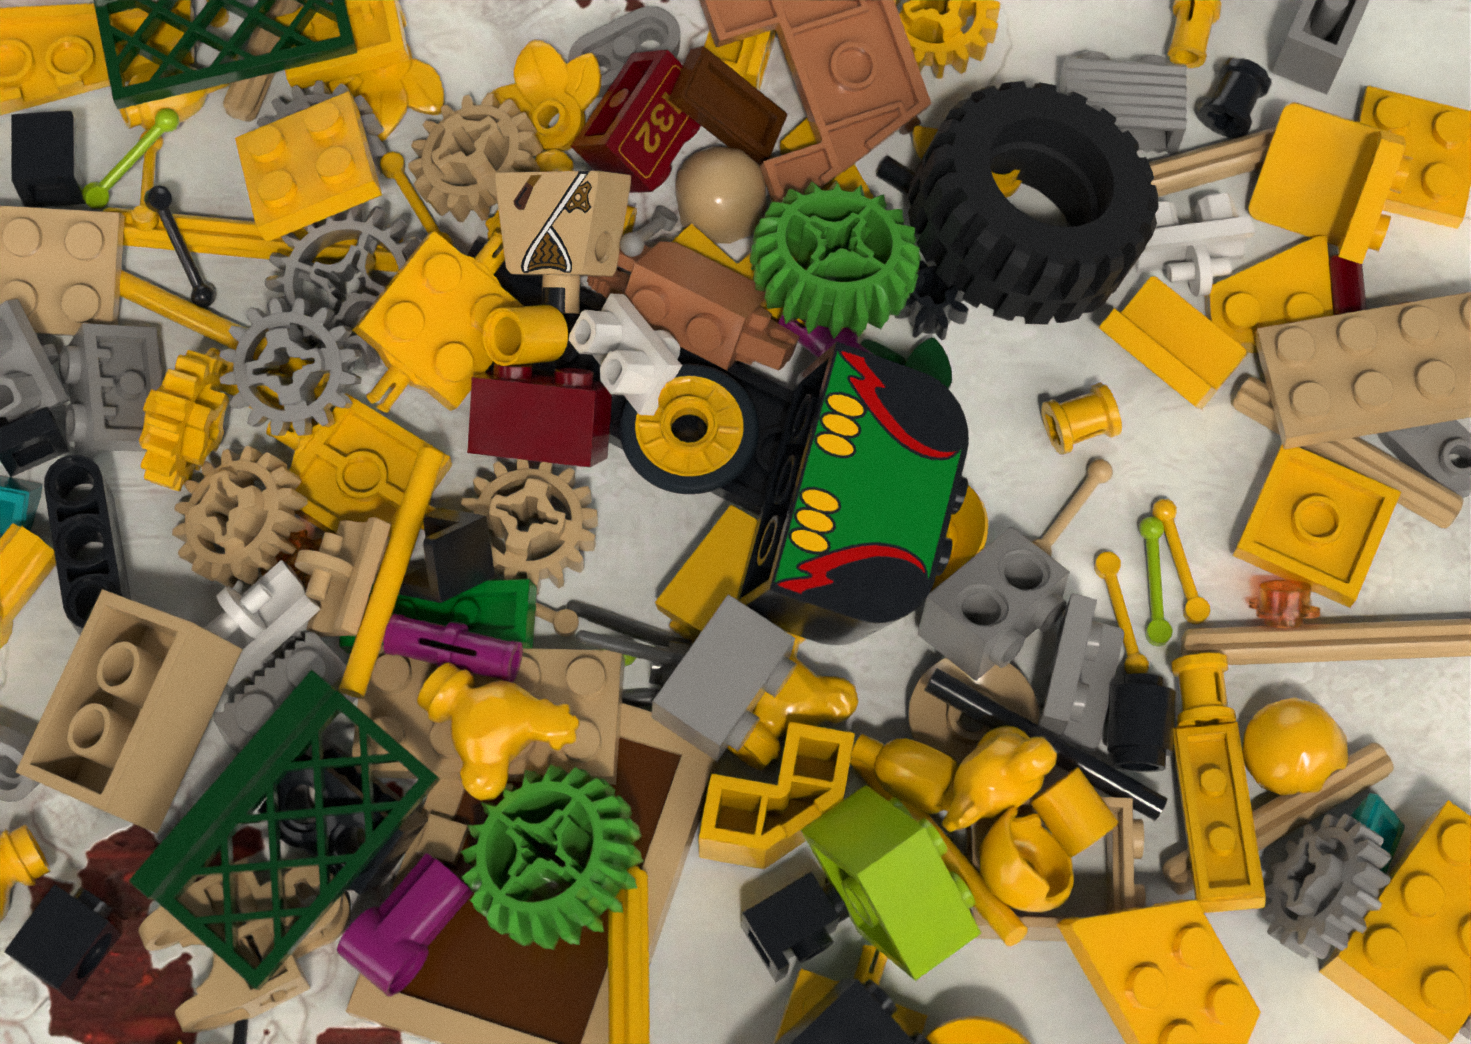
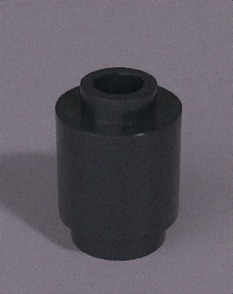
M1145 673L1127 674L1124 676V684L1114 685L1110 688L1107 750L1113 753V767L1134 772H1159L1166 769V756L1173 754L1176 691L1163 686V677Z

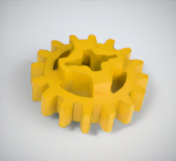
M894 0L896 7L901 0ZM909 0L903 3L899 16L920 72L924 65L932 66L936 79L943 78L946 65L952 64L955 70L962 74L966 72L969 56L975 60L982 61L985 58L988 43H994L996 38L1000 2L995 0ZM973 15L971 28L963 34L961 28L966 26L967 18Z
M187 350L185 356L180 354L177 357L175 370H167L162 385L157 390H150L143 407L145 417L143 430L139 438L141 448L147 450L140 464L141 468L146 470L144 480L169 489L181 491L183 484L187 480H192L194 469L199 471L212 450L217 451L224 435L223 422L229 403L228 395L221 393L224 384H221L220 377L225 375L222 373L224 367L222 361L196 351Z

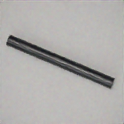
M938 668L935 669L924 689L925 692L991 729L1001 726H1013L1024 731L1030 738L1044 737L1057 753L1056 766L1067 772H1071L1079 767L1093 787L1113 798H1133V809L1153 821L1157 820L1167 803L1168 798Z

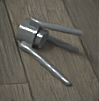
M573 601L567 605V609L574 611L578 617L654 645L655 647L586 630H580L576 634V639L580 643L652 661L649 683L661 685V689L693 645L690 639L669 636L596 608ZM660 690L623 693L622 703L633 707L652 706L653 700Z

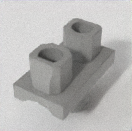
M18 299L6 300L0 304V417H6L9 423L45 407L50 411L69 401L52 367V364L58 361L60 355L54 344L41 345Z

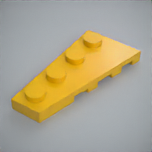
M178 0L170 11L193 22L194 8L191 0ZM94 3L0 8V116L110 86ZM139 8L111 14L113 26L131 37L149 15ZM162 21L146 42V45L168 56L184 32ZM117 43L118 51L120 53L123 50L124 46ZM194 46L181 63L188 65L194 63ZM137 54L123 73L124 81H130L135 75L159 65Z

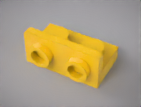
M345 0L358 53L285 70L286 79L291 88L298 85L300 89L314 86L315 82L319 80L326 83L409 61L410 57L404 33V27L407 26L399 1ZM303 7L298 8L294 13L275 17V21L288 28ZM317 12L301 35L317 42L339 37L340 32L335 21Z

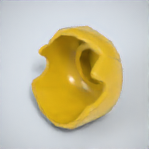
M1293 697L1267 704L1249 721L1244 732L1242 753L1245 767L1261 788L1279 795H1294L1298 792H1320L1327 778L1337 769L1344 770L1348 763L1347 736L1341 727L1322 706Z
M1013 806L991 826L979 846L981 875L990 892L1014 909L1027 912H1046L1058 908L1069 898L1074 885L1072 859L1054 835L1041 826L1038 814L1014 818L1018 810Z

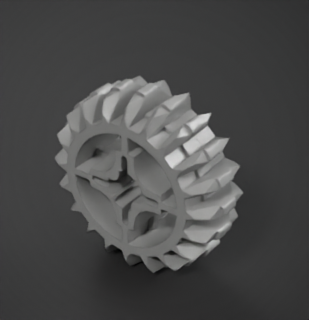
M360 205L346 210V220L340 221L337 213L325 218L326 224L320 227L317 226L316 222L304 227L308 234L301 240L292 232L281 236L282 240L293 251L290 257L281 253L271 254L269 261L277 268L285 270L284 276L267 277L265 279V287L274 292H283L285 296L279 298L285 300L289 312H291L296 299H303V280L311 282L327 292V308L334 311L333 320L329 327L333 329L334 327L344 325L351 328L356 316L368 310L385 289L384 286L375 283L373 279V269L376 263L373 255L377 244L394 256L400 270L422 241L418 236L399 243L407 229V224L401 218L392 221L383 230L386 215L383 208L375 206L370 211L366 222H362V210ZM358 239L356 246L351 245L347 255L340 262L331 265L322 264L317 261L312 263L313 259L326 247L340 241ZM360 271L362 274L357 279L372 295L364 292L362 294L351 293L347 301L341 303L340 300L344 295L329 279L340 282V280L350 282L355 273L358 274ZM270 302L267 304V308H268V311H269V312H270V309H269V307H270ZM297 324L298 330L302 331L304 342L313 348L317 344H319L318 348L320 349L326 347L320 337L312 330ZM358 335L349 336L342 342L344 349L361 351L363 361L370 370L378 368L379 360L375 349ZM355 361L348 363V372L353 371Z

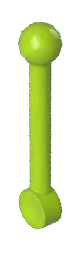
M169 108L158 111L153 127L100 182H91L84 187L83 200L89 207L93 209L104 207L109 201L108 191L164 132H172L178 127L179 117L176 111Z
M1150 516L1143 519L1139 524V532L1146 540L1152 622L1146 628L1145 636L1150 644L1159 647L1168 643L1172 637L1173 630L1169 622L1164 620L1159 538L1163 535L1164 526L1160 519Z

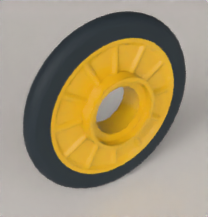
M681 364L682 367L672 381L667 382L661 390L658 398L659 407L654 416L639 415L629 401L626 400L620 417V441L631 466L642 478L652 485L672 493L702 494L727 485L747 467L757 447L759 421L752 399L734 378L710 366ZM691 414L704 420L708 430L702 439L687 443L676 438L671 431V427L677 418Z

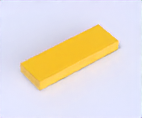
M1238 722L1175 727L1173 751L1195 900H1197L1204 913L1265 908L1266 895Z

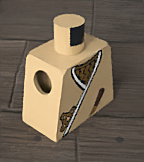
M603 171L495 172V186L506 268L510 274L542 276V305H551L562 314H579L580 276L611 277L616 272L631 185V175Z

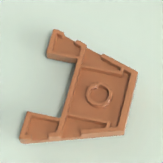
M699 0L716 48L770 30H776L817 144L763 161L760 170L772 202L782 203L789 189L804 195V191L811 181L820 189L824 188L932 104L894 0Z

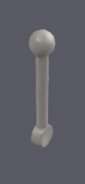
M657 207L649 224L639 232H629L621 238V251L629 257L640 255L644 249V243L661 229L672 231L678 221L677 216L667 208Z

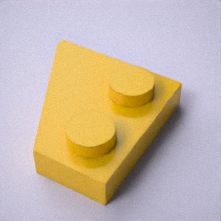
M1316 236L1213 284L1211 293L1204 296L1206 317L1247 350V353H1258L1255 343L1257 328L1333 316L1327 236Z

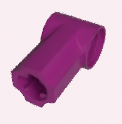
M426 853L380 907L373 906L368 908L351 923L338 943L337 954L386 996L391 997L399 993L414 979L427 959L429 953L428 945L470 898L473 892L447 867Z

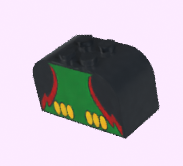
M840 342L833 344L797 376L736 600L785 632L826 645H846L857 642L916 610L929 595L936 576H940L948 564L953 545L952 539L946 537L951 515H955L961 508L968 488V479L962 476L969 445L968 426L964 412L951 391L940 381L928 374Z

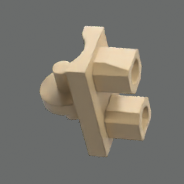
M376 517L369 518L367 522L340 521L336 534L324 533L319 552L312 550H301L298 552L295 567L311 575L305 595L315 599V602L321 609L309 619L307 631L316 633L321 637L357 636L374 578L376 579L389 541L388 533L391 524Z

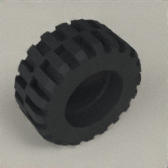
M1025 81L1002 83L998 90L995 85L985 87L973 92L970 98L960 100L949 111L944 122L941 123L916 168V174L909 187L908 199L911 207L908 215L910 226L915 228V234H921L916 243L926 262L934 261L938 267L935 271L936 276L948 288L955 285L965 293L962 300L975 308H978L981 303L994 310L992 316L1007 321H1013L1015 316L1024 317L1025 324L1046 325L1052 317H1054L1056 323H1065L1079 319L1083 313L1094 312L1105 304L1109 296L1117 290L1152 238L1157 224L1155 213L1159 209L1156 185H1151L1154 175L1147 157L1140 158L1137 154L1139 144L1129 130L1122 132L1115 125L1116 117L1106 109L1102 108L1100 111H1097L1086 104L1087 97L1074 91L1065 95L1056 92L1057 85L1042 82L1035 83L1033 88L1026 87ZM1013 170H1020L1016 180L1022 181V184L1032 187L1048 197L1064 214L1070 227L1046 224L1021 212L1000 191L992 172L1008 174Z

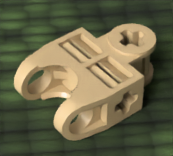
M245 857V858H243V859H241V860H239V861L233 863V865H235V864H246V863H250V862H249L248 859ZM319 866L293 868L282 875L284 909L306 907L305 899L309 896L316 895L318 897L320 895ZM257 872L234 874L235 900L241 913L272 910L271 881L262 885ZM330 873V880L332 881L334 876ZM222 875L207 876L191 884L179 900L198 917L224 915ZM345 893L339 897L261 990H256L213 952V967L208 978L195 988L197 995L184 1002L175 1011L182 1031L187 1033L204 1032L231 1025L240 1020L251 1019L311 989L297 959L334 942L344 933L351 916L350 904ZM162 906L153 911L138 929L145 949L148 951L165 949L178 943L181 944L182 948L190 945L206 946ZM300 917L284 918L285 934ZM273 919L246 921L247 924L245 925L242 922H236L238 952L256 968L261 962L254 949H259L264 960L274 948ZM225 923L208 925L225 940Z

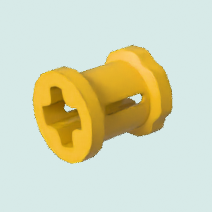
M1101 382L1091 385L1090 393L1061 403H1058L1055 399L1042 403L1041 413L1046 433L1052 446L1060 455L1072 452L1073 444L1102 434L1112 438L1120 435L1122 432V421L1116 400L1109 387Z
M1220 653L1190 654L1176 658L1171 662L1173 676L1178 677L1182 706V712L1176 717L1177 727L1236 722L1235 710L1228 707L1224 672L1228 671L1229 667L1226 655Z

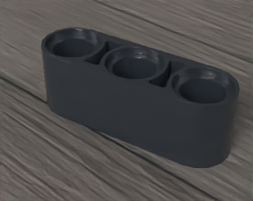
M67 455L56 460L49 467L44 477V491L62 604L68 620L80 636L87 622L85 615L88 609L96 603L102 589L130 600L131 594L113 493L99 466L92 459L82 455ZM81 484L93 485L90 494L79 501L66 500L68 493L74 487ZM91 542L103 543L101 552L95 558L88 561L75 560L79 549Z

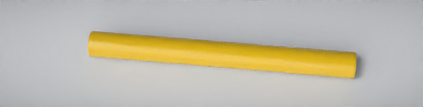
M121 270V297L236 350L239 342L233 338L229 329L231 326H242ZM266 337L256 347L253 355L254 360L259 358L266 347ZM290 357L288 363L280 365V372L292 377L293 372L301 370L302 366L313 364L315 361ZM330 373L323 375L317 387L326 388Z
M425 447L419 449L338 689L348 696L355 698H364L384 639L385 630L391 618L444 459V455L434 449Z
M851 758V766L872 790L886 800L894 797L879 784L873 767ZM901 801L914 820L918 822L922 818H926L939 832L948 850L941 858L948 871H954L958 874L971 891L976 902L973 906L974 909L1006 946H1013L1019 943L1028 931L1025 924L1007 904L990 892L982 875L928 813Z

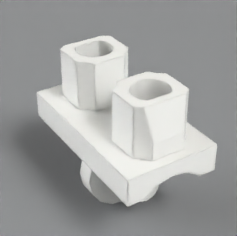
M1222 193L1207 195L1197 201L1194 209L1197 223L1179 225L1175 204L1169 201L1158 202L1159 209L1155 213L1157 224L1152 238L1134 264L1136 273L1167 269L1169 282L1188 280L1194 296L1209 295L1212 290L1213 277L1230 275V260L1243 259L1246 240L1253 237L1255 233L1251 216L1239 217L1230 194Z
M610 293L601 311H582L569 334V341L579 354L593 355L600 364V381L610 394L624 395L639 415L654 416L659 407L658 398L661 390L667 382L672 381L682 367L678 361L680 345L670 332L664 330L654 331L624 294Z
M282 560L242 595L229 586L216 595L224 611L204 629L243 649L227 682L232 688L243 678L255 682V676H265V667L274 668L276 656L273 651L290 636L294 639H305V632H309L306 630L309 619L321 610L314 599L305 595L306 587L294 570Z

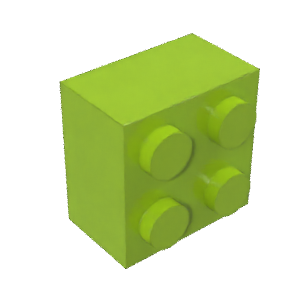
M865 785L801 829L826 877L845 903L849 912V918L856 931L915 981L982 934L969 911L976 904L971 891L958 874L954 871H948L941 858L948 851L941 835L926 818H922L918 822L914 820L907 808L896 797L886 800Z

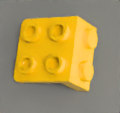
M1288 103L1280 115L1248 207L1249 213L1256 220L1311 238L1327 236V243L1338 246V257L1363 264L1367 250L1371 249L1379 252L1387 233L1391 216L1381 212L1389 191L1401 193L1409 174L1413 158L1403 155L1406 148L1404 136L1301 103Z

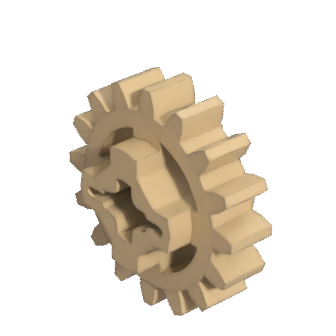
M492 93L486 94L481 105H476L470 95L463 96L461 109L455 112L448 105H443L441 107V114L444 118L437 124L426 120L423 123V127L429 134L427 140L412 142L411 147L419 157L408 163L409 170L417 179L413 184L426 203L429 202L440 216L450 211L458 222H464L470 210H474L481 221L488 220L490 206L498 204L495 172H540V167L533 158V156L543 152L542 145L535 136L536 128L526 113L519 111L514 101L508 99L500 105Z
M246 446L241 456L230 449H226L222 452L221 465L219 467L208 461L204 462V465L201 466L204 478L200 483L192 480L186 481L184 486L192 495L189 502L175 504L174 510L185 516V522L173 528L172 535L186 542L178 551V555L180 558L193 564L192 571L212 582L215 580L231 588H234L238 579L252 586L258 580V569L262 567L269 571L278 563L275 557L280 551L287 554L295 552V546L288 540L290 533L305 530L306 523L295 517V511L306 506L308 502L305 496L295 491L301 483V479L298 475L286 469L288 464L269 452L262 454L251 446ZM254 481H262L266 489L260 490L254 486ZM216 543L225 548V554H219L213 544Z
M518 459L517 470L510 472L499 461L494 463L495 480L490 483L483 478L476 477L473 480V486L479 498H462L461 509L463 512L487 516L488 528L492 530V535L504 539L506 546L505 554L499 552L491 543L495 577L500 573L504 575V580L530 579L537 587V595H539L540 580L549 578L558 589L563 587L562 570L568 567L573 571L581 573L584 570V558L579 550L594 551L596 547V537L588 531L598 526L597 510L586 508L592 502L589 487L584 486L573 490L576 482L575 471L570 467L556 476L553 474L552 463L541 462L538 469L529 468L528 460ZM552 495L564 504L571 520L566 519L565 513L554 510L551 505ZM529 518L539 520V523L531 524L528 532L518 530V526H525ZM549 552H552L551 555H549V556H547V557H545V558L536 560V559H538V558H540V557H542V556L548 554Z

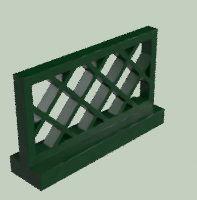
M93 0L112 98L117 109L358 53L345 0H332L333 6L326 3L325 0H295L304 6L288 28L265 16L276 0H258L253 8L236 0H209L193 22L170 11L178 0ZM139 8L149 15L131 37L113 26L111 14ZM221 8L244 19L228 42L205 30ZM318 12L338 24L340 36L314 42L302 36L301 33ZM162 21L184 32L168 56L146 45V42ZM257 26L280 38L270 53L253 56L241 49ZM197 40L220 52L210 67L193 70L181 63ZM117 43L124 46L123 50L120 53L118 51ZM137 54L160 66L149 81L125 86L123 73Z
M311 669L128 881L148 899L159 903L256 990H261L440 781V778L349 701L331 683ZM342 712L359 727L360 756L323 759L322 733L336 716ZM370 737L389 754L371 755ZM312 745L313 760L298 762ZM400 762L418 778L400 801L374 803L372 765ZM361 766L363 804L326 808L324 769ZM313 770L315 809L279 812L277 792L279 782L288 772ZM267 799V813L253 814L260 804ZM391 811L376 828L375 813ZM364 814L366 841L355 854L329 856L327 817ZM316 818L318 857L281 860L279 821ZM268 822L270 861L233 865L232 837L243 824ZM221 851L222 866L207 867ZM345 864L331 881L330 865ZM319 866L320 895L309 907L284 909L282 869ZM270 870L272 910L236 913L234 874ZM222 875L224 915L198 917L179 900L197 877ZM300 917L285 934L284 918ZM273 919L274 948L256 968L238 952L236 922ZM225 923V940L208 925Z

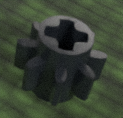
M924 260L920 261L918 272L916 273L918 274L915 290L910 294V298L907 299L906 305L900 311L899 316H895V318H908L909 323L913 326L912 337L917 338L921 333H936L940 340H944L951 321L957 324H965L969 308L961 303L964 301L962 297L965 293L955 285L948 288L936 276L935 271L938 267H928Z

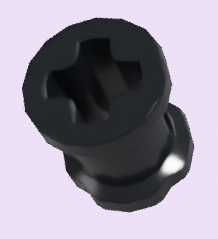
M1228 58L1223 62L1218 74L1221 81L1213 97L1203 102L1198 114L1203 124L1213 132L1229 138H1238L1247 135L1252 125L1250 114L1258 98L1267 95L1272 80L1268 76L1267 71L1259 64L1245 58Z

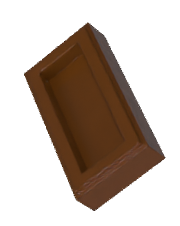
M704 46L690 49L668 99L726 146L741 149L760 166L763 161L770 159L788 113Z

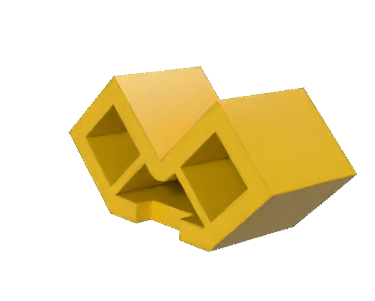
M789 722L778 785L711 773L699 834V858L766 869L804 843L806 839L801 829L844 800L855 733Z

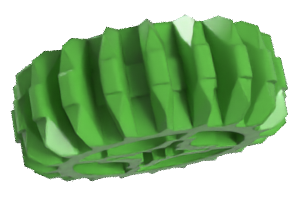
M835 180L829 190L823 191L811 181L807 189H805L804 195L789 189L782 203L771 202L769 209L765 212V218H761L759 225L755 228L754 244L751 247L750 253L751 270L754 271L755 290L765 292L764 298L766 299L767 309L783 307L782 314L784 315L785 324L799 318L804 320L808 335L817 326L828 327L833 339L841 332L843 327H848L858 337L866 330L867 323L882 329L885 322L888 321L889 315L899 316L900 311L906 305L907 299L910 298V294L914 292L918 279V274L916 273L918 272L921 260L920 248L915 245V228L904 225L903 209L886 210L887 205L884 194L869 199L864 196L862 185L853 192L841 190L837 180Z
M550 764L544 778L536 771L525 769L521 788L517 789L513 784L507 783L502 791L504 799L497 805L494 802L481 801L488 817L484 824L468 825L471 836L477 839L478 842L476 845L461 851L464 861L473 867L461 878L465 881V885L475 893L470 900L475 910L484 917H487L488 925L501 935L509 934L512 940L523 946H530L534 941L544 949L550 948L554 950L560 937L569 944L580 945L582 926L586 925L593 932H604L603 921L600 915L607 908L611 912L624 913L622 903L616 896L620 889L629 890L637 888L636 879L626 870L644 862L641 852L632 845L642 835L639 826L629 819L632 815L629 804L620 796L616 797L615 789L604 779H594L586 770L576 767L568 774L562 767ZM544 846L553 854L555 853L566 865L560 867L551 859L549 860L539 851V847ZM593 846L591 856L587 864V856L591 847ZM567 889V890L564 891L563 893H561V894H559L558 896L554 897L558 892Z

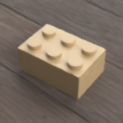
M102 589L17 767L16 773L147 830L158 833L243 649L190 621Z

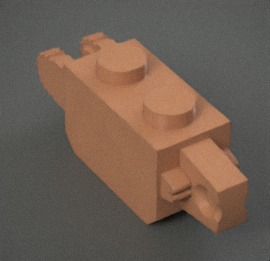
M660 241L653 248L644 245L642 253L635 257L625 255L620 248L617 266L631 272V275L616 270L611 277L588 276L587 282L591 290L603 294L606 298L609 297L610 293L624 294L654 331L664 330L670 332L681 348L725 370L729 369L736 361L749 365L756 361L779 371L792 358L800 337L771 319L772 313L765 309V292L755 290L754 281L676 242Z

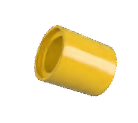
M551 305L498 308L487 316L483 326L482 338L486 353L498 365L509 366L552 362L561 357L566 349L568 327L562 313Z
M1079 767L1066 774L1030 802L1031 806L1070 858L1091 846L1119 823Z

